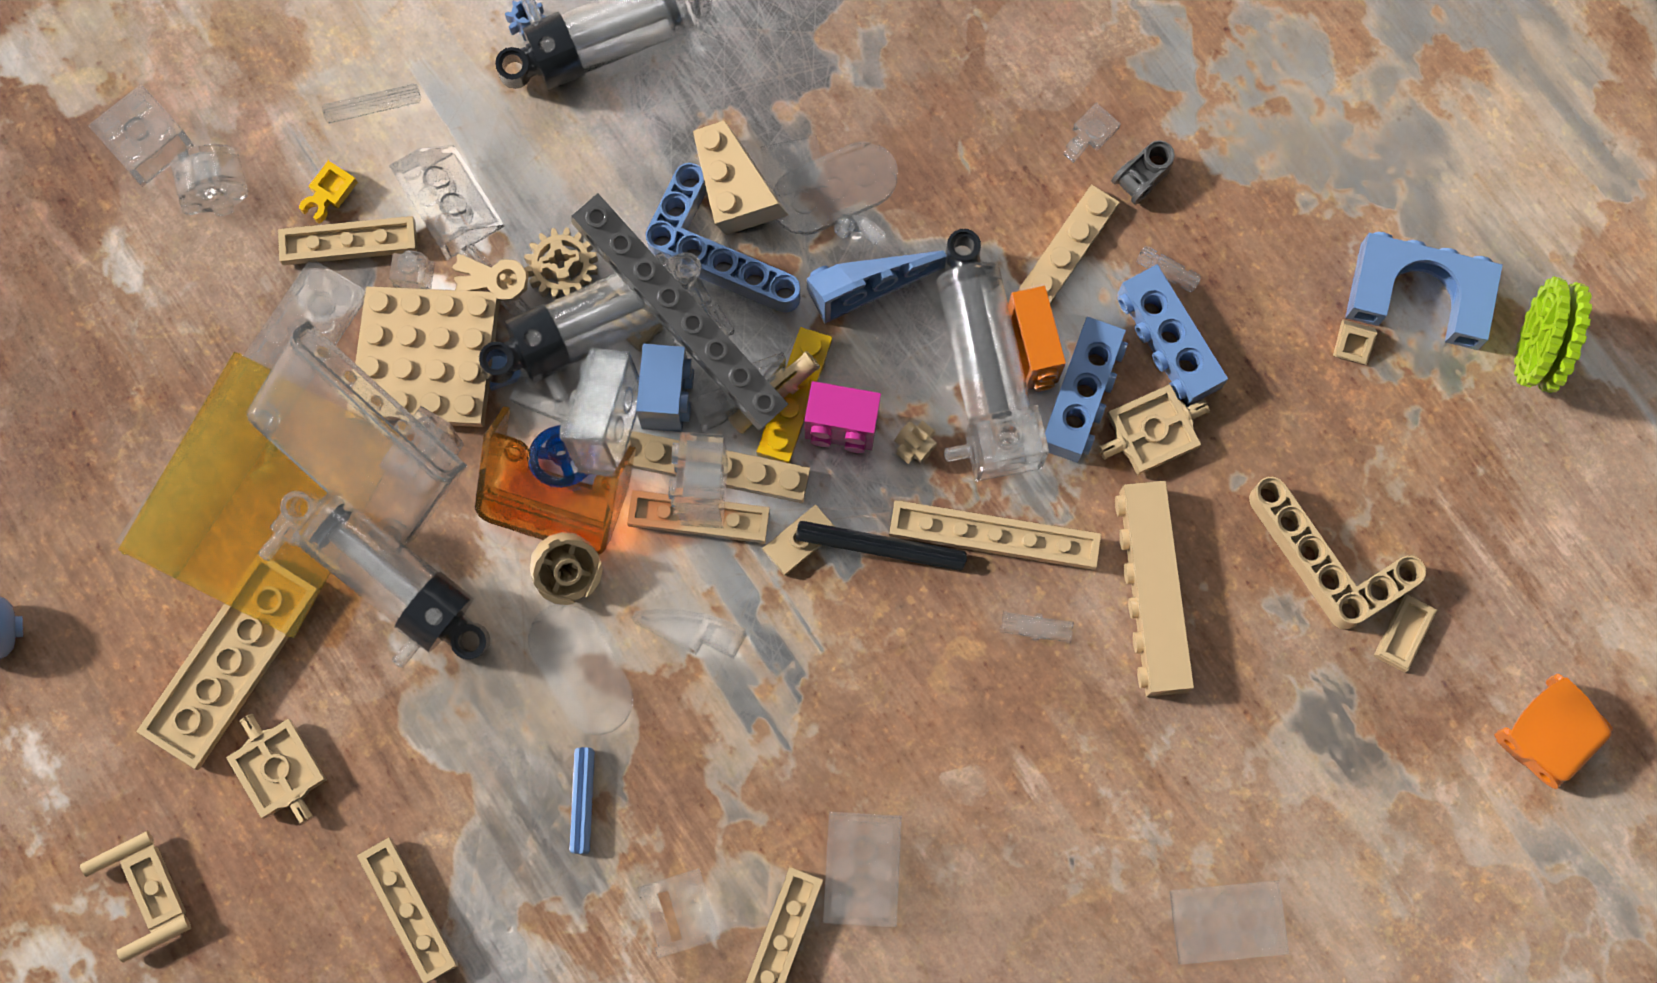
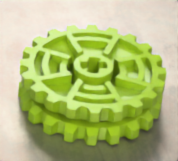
M1552 276L1551 279L1548 278L1544 286H1540L1537 296L1533 297L1530 310L1526 312L1525 322L1519 333L1521 335L1520 340L1516 345L1517 355L1514 359V365H1516L1514 376L1517 377L1516 382L1529 388L1537 385L1539 389L1547 393L1557 392L1560 385H1565L1567 376L1573 373L1574 364L1581 356V347L1585 344L1587 338L1585 335L1586 330L1590 326L1591 319H1589V314L1592 311V304L1589 302L1592 295L1588 292V286L1577 282L1568 285L1566 280Z

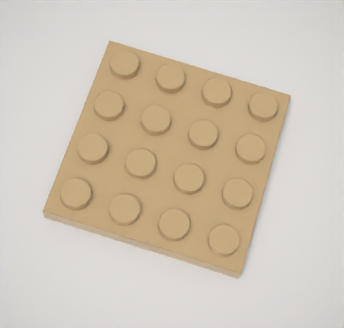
M366 286L348 417L354 421L484 427L490 381L482 374L479 354L485 345L495 342L500 300L495 297L493 292ZM492 358L488 362L489 367L492 366Z

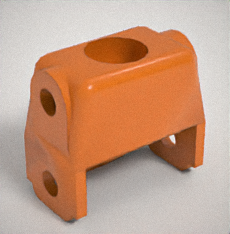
M1555 674L1546 680L1547 689L1541 692L1526 707L1512 730L1505 727L1498 730L1494 736L1497 739L1496 741L1515 760L1530 769L1549 787L1558 789L1564 782L1569 781L1609 740L1613 728L1597 711L1589 698L1567 677Z

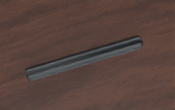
M800 521L796 529V539L802 542L958 571L963 570L967 562V553L957 549L807 521Z

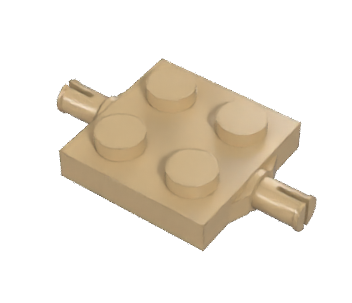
M1169 384L1109 411L1107 416L1115 430L1116 439L1098 446L1100 454L1102 453L1101 456L1105 460L1122 451L1129 458L1138 476L1198 449L1201 443L1193 429V419L1210 413L1209 406H1205L1207 402L1203 399L1198 403L1185 407L1178 400Z
M249 714L246 718H242L239 722L250 739L246 741L242 748L226 758L260 817L266 819L280 809L290 807L299 824L307 822L306 819L310 820L313 818V815L303 798L306 797L309 791L327 781L293 721L287 719L272 729L262 731L254 714Z

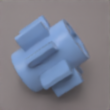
M513 0L512 12L505 13L507 22L511 23L509 30L511 35L519 33L523 36L524 41H526L522 28L546 18L543 15L542 3L534 5L530 0H521L519 2Z

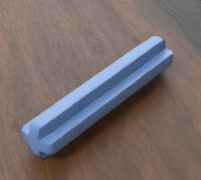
M579 747L574 752L570 852L573 854H588L590 851L595 752L589 747Z

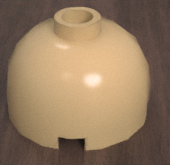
M566 532L550 535L540 542L532 553L529 566L533 584L542 597L554 604L561 605L574 604V600L580 599L584 595L586 598L591 595L600 583L603 570L599 555L591 543L575 533Z

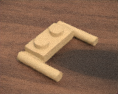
M149 831L80 864L82 873L85 877H88L120 861L147 927L151 932L117 950V955L122 963L191 929V924L185 916L186 910L159 849L155 847L153 837Z

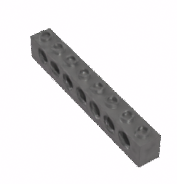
M599 193L571 216L572 225L676 340L685 347V350L758 430L762 429L788 405L784 398Z

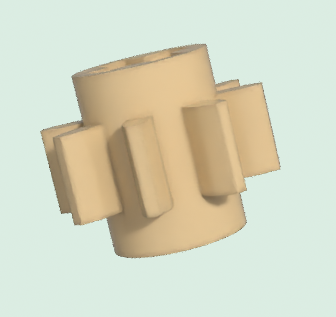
M923 420L918 426L914 425L911 421L908 422L894 439V442L899 445L896 454L908 464L913 458L922 463L937 445L931 439L934 436L935 430Z

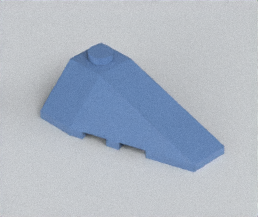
M942 250L841 263L830 268L828 266H821L811 272L810 277L807 278V291L825 324L945 268L947 255Z

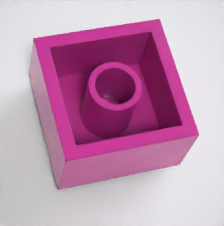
M812 381L804 420L805 439L811 440V444L819 447H830L831 444L844 446L845 450L853 453H864L865 450L872 451L881 393Z

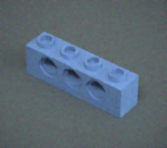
M1158 264L1123 282L1118 291V303L1125 314L1130 313L1136 323L1135 331L1143 343L1147 342L1154 352L1152 358L1155 365L1161 372L1165 370L1171 380L1170 385L1178 400H1183L1188 407L1222 389L1228 380L1226 374ZM1148 303L1154 304L1158 307L1160 313L1150 314L1145 310L1144 305ZM1161 333H1173L1177 338V342H1166L1162 338ZM1179 361H1190L1194 365L1195 371H1184L1180 367Z
M1088 316L1086 317L1039 450L1078 463L1082 453L1089 455L1095 439L1094 435L1089 434L1093 422L1100 424L1106 404L1100 403L1104 391L1111 392L1117 376L1116 373L1111 372L1115 360L1122 361L1128 343L1122 341L1125 329ZM1097 354L1104 359L1105 364L1095 366L1089 361L1088 356ZM1087 385L1092 388L1094 395L1084 397L1079 394L1077 387ZM1068 416H1077L1082 420L1083 426L1072 428L1067 424L1066 418Z

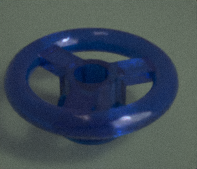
M571 425L552 426L539 433L532 441L528 451L529 468L539 481L548 486L559 488L573 486L584 480L593 470L597 457L596 447L591 437L578 427ZM583 443L586 450V460L580 470L574 473L570 462L576 449ZM560 451H566L563 455H557ZM538 459L552 460L561 467L564 477H555L544 472L539 465Z

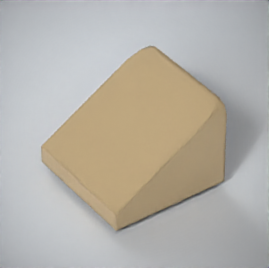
M1343 319L1333 356L1367 365L1377 336L1376 329Z

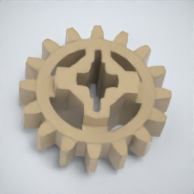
M567 227L564 229L563 235H558L555 228H551V236L548 238L543 233H540L541 243L538 245L530 242L529 246L533 254L524 255L526 263L529 264V266L525 267V270L528 272L529 277H532L529 280L531 287H539V293L542 297L551 292L553 301L556 302L561 294L565 295L567 301H571V293L575 291L580 296H583L582 286L584 284L590 287L593 286V280L589 275H598V268L593 264L598 261L596 252H591L593 250L591 244L588 241L583 243L584 238L580 232L572 237L570 229ZM565 246L573 247V248H575L576 250H570V249L566 248ZM565 261L564 267L558 268V262ZM578 272H580V274L573 280V278L575 277V275H576ZM551 278H552V279H554L555 281H557L559 284L549 282V281L546 280V279H551Z

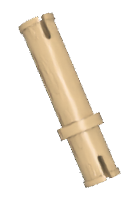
M805 351L787 369H780L775 374L776 378L770 384L784 398L789 393L794 394L799 390L798 385L818 370L820 366L813 356ZM740 409L728 417L733 427L741 434L745 433L753 425Z

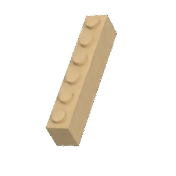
M1166 481L1125 484L1119 492L1120 495L1115 496V508L1117 516L1123 517L1124 529H1120L1119 537L1121 549L1127 550L1128 563L1124 564V577L1126 584H1131L1133 597L1129 598L1128 607L1130 618H1136L1137 632H1133V646L1135 653H1140L1142 667L1137 669L1139 687L1145 688L1146 697L1188 693L1194 688Z

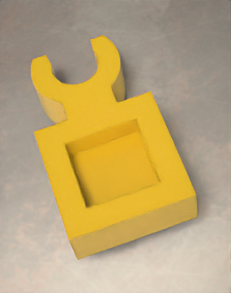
M328 160L308 186L314 195L303 199L299 209L306 215L310 208L318 207V211L313 218L320 224L327 217V207L332 204L339 208L358 182L355 177Z

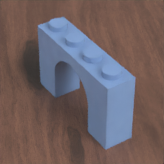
M1385 232L1368 233L1360 245L1345 318L1379 326L1388 314L1395 278L1406 272H1425L1439 279L1448 290L1451 298V312L1445 343L1479 350L1489 339L1503 264L1494 263L1492 259L1485 256L1469 257L1461 255L1452 248L1436 249L1428 247L1424 242L1418 240L1403 241L1394 239L1392 235Z

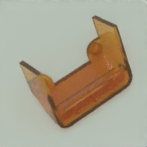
M503 406L483 436L475 499V510L478 516L488 523L541 540L561 532L575 533L589 541L598 555L603 553L611 540L628 492L636 447L629 445L616 470L607 468L599 471L593 485L531 466V453L528 446L519 439L507 436L510 408Z

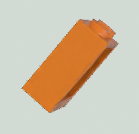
M1044 285L1012 292L1005 315L1025 390L1035 388L1036 392L1052 389L1055 387V383L1059 382L1066 362L1046 287Z

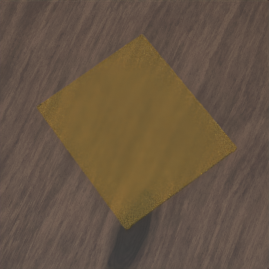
M233 352L118 550L123 555H128L284 633L287 637L295 638L342 554L331 543L321 552L317 553V545H308L312 536L327 517L341 505L344 506L342 509L344 513L352 512L344 527L352 533L354 532L404 443L406 436L244 357L241 353Z

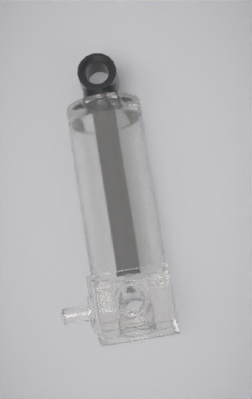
M959 229L954 231L947 241L946 262L951 269L938 277L937 284L967 415L968 427L965 435L966 445L945 448V459L947 462L969 458L975 482L1040 470L1044 466L1049 448L1039 405L1031 406L999 264L981 262V241L979 236L972 230ZM966 246L971 250V253L960 255L955 251V248ZM1002 442H1007V443H1009L1011 446H1007V445L1003 444Z

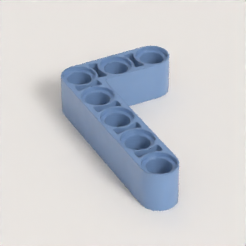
M684 163L679 166L647 228L646 240L648 249L663 263L776 311L788 313L795 310L801 299L800 284L796 277L688 231L705 196L706 185L700 166L695 163ZM687 179H696L698 181L694 187L682 185ZM676 207L685 210L683 214L676 217L668 214L671 209ZM661 236L671 239L668 244L663 246L654 244L656 238ZM690 249H697L701 252L699 257L695 259H689L684 256ZM720 262H727L732 265L731 269L726 272L717 271L715 267ZM751 275H758L763 279L758 285H750L745 280ZM782 288H789L794 292L789 298H780L776 293Z

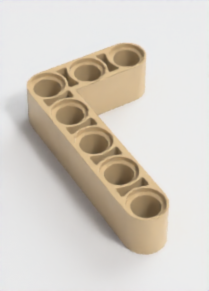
M1276 477L1263 478L1250 493L1249 502L1252 509L1330 621L1340 629L1355 627L1418 586L1425 579L1426 568L1424 563L1415 556H1404L1356 586L1292 493L1280 479ZM1261 489L1271 490L1275 495V502L1265 501L1261 496ZM1281 518H1290L1295 524V531L1285 530L1281 525ZM1301 547H1311L1315 553V560H1308L1303 557ZM1400 567H1405L1411 572V582L1401 578L1399 574ZM1322 575H1329L1334 579V590H1330L1322 584ZM1371 585H1376L1383 590V600H1377L1372 596ZM1343 603L1349 604L1355 609V619H1349L1343 614Z

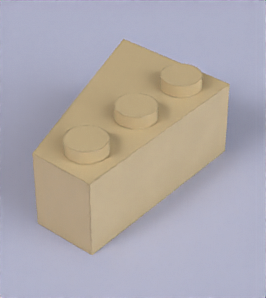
M725 121L693 131L714 223L726 235L789 215L737 135Z

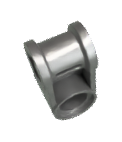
M1157 140L1151 142L1134 159L1123 165L1113 176L1111 182L1114 185L1119 184L1132 197L1131 202L1134 205L1138 204L1169 173L1175 156L1174 149L1166 141ZM1160 156L1164 159L1165 164L1156 165L1151 162L1150 157Z

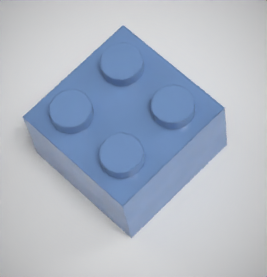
M643 344L636 406L637 416L642 429L683 432V422L690 421L691 401H689L687 389H693L694 369L692 368V359L687 358L685 347Z

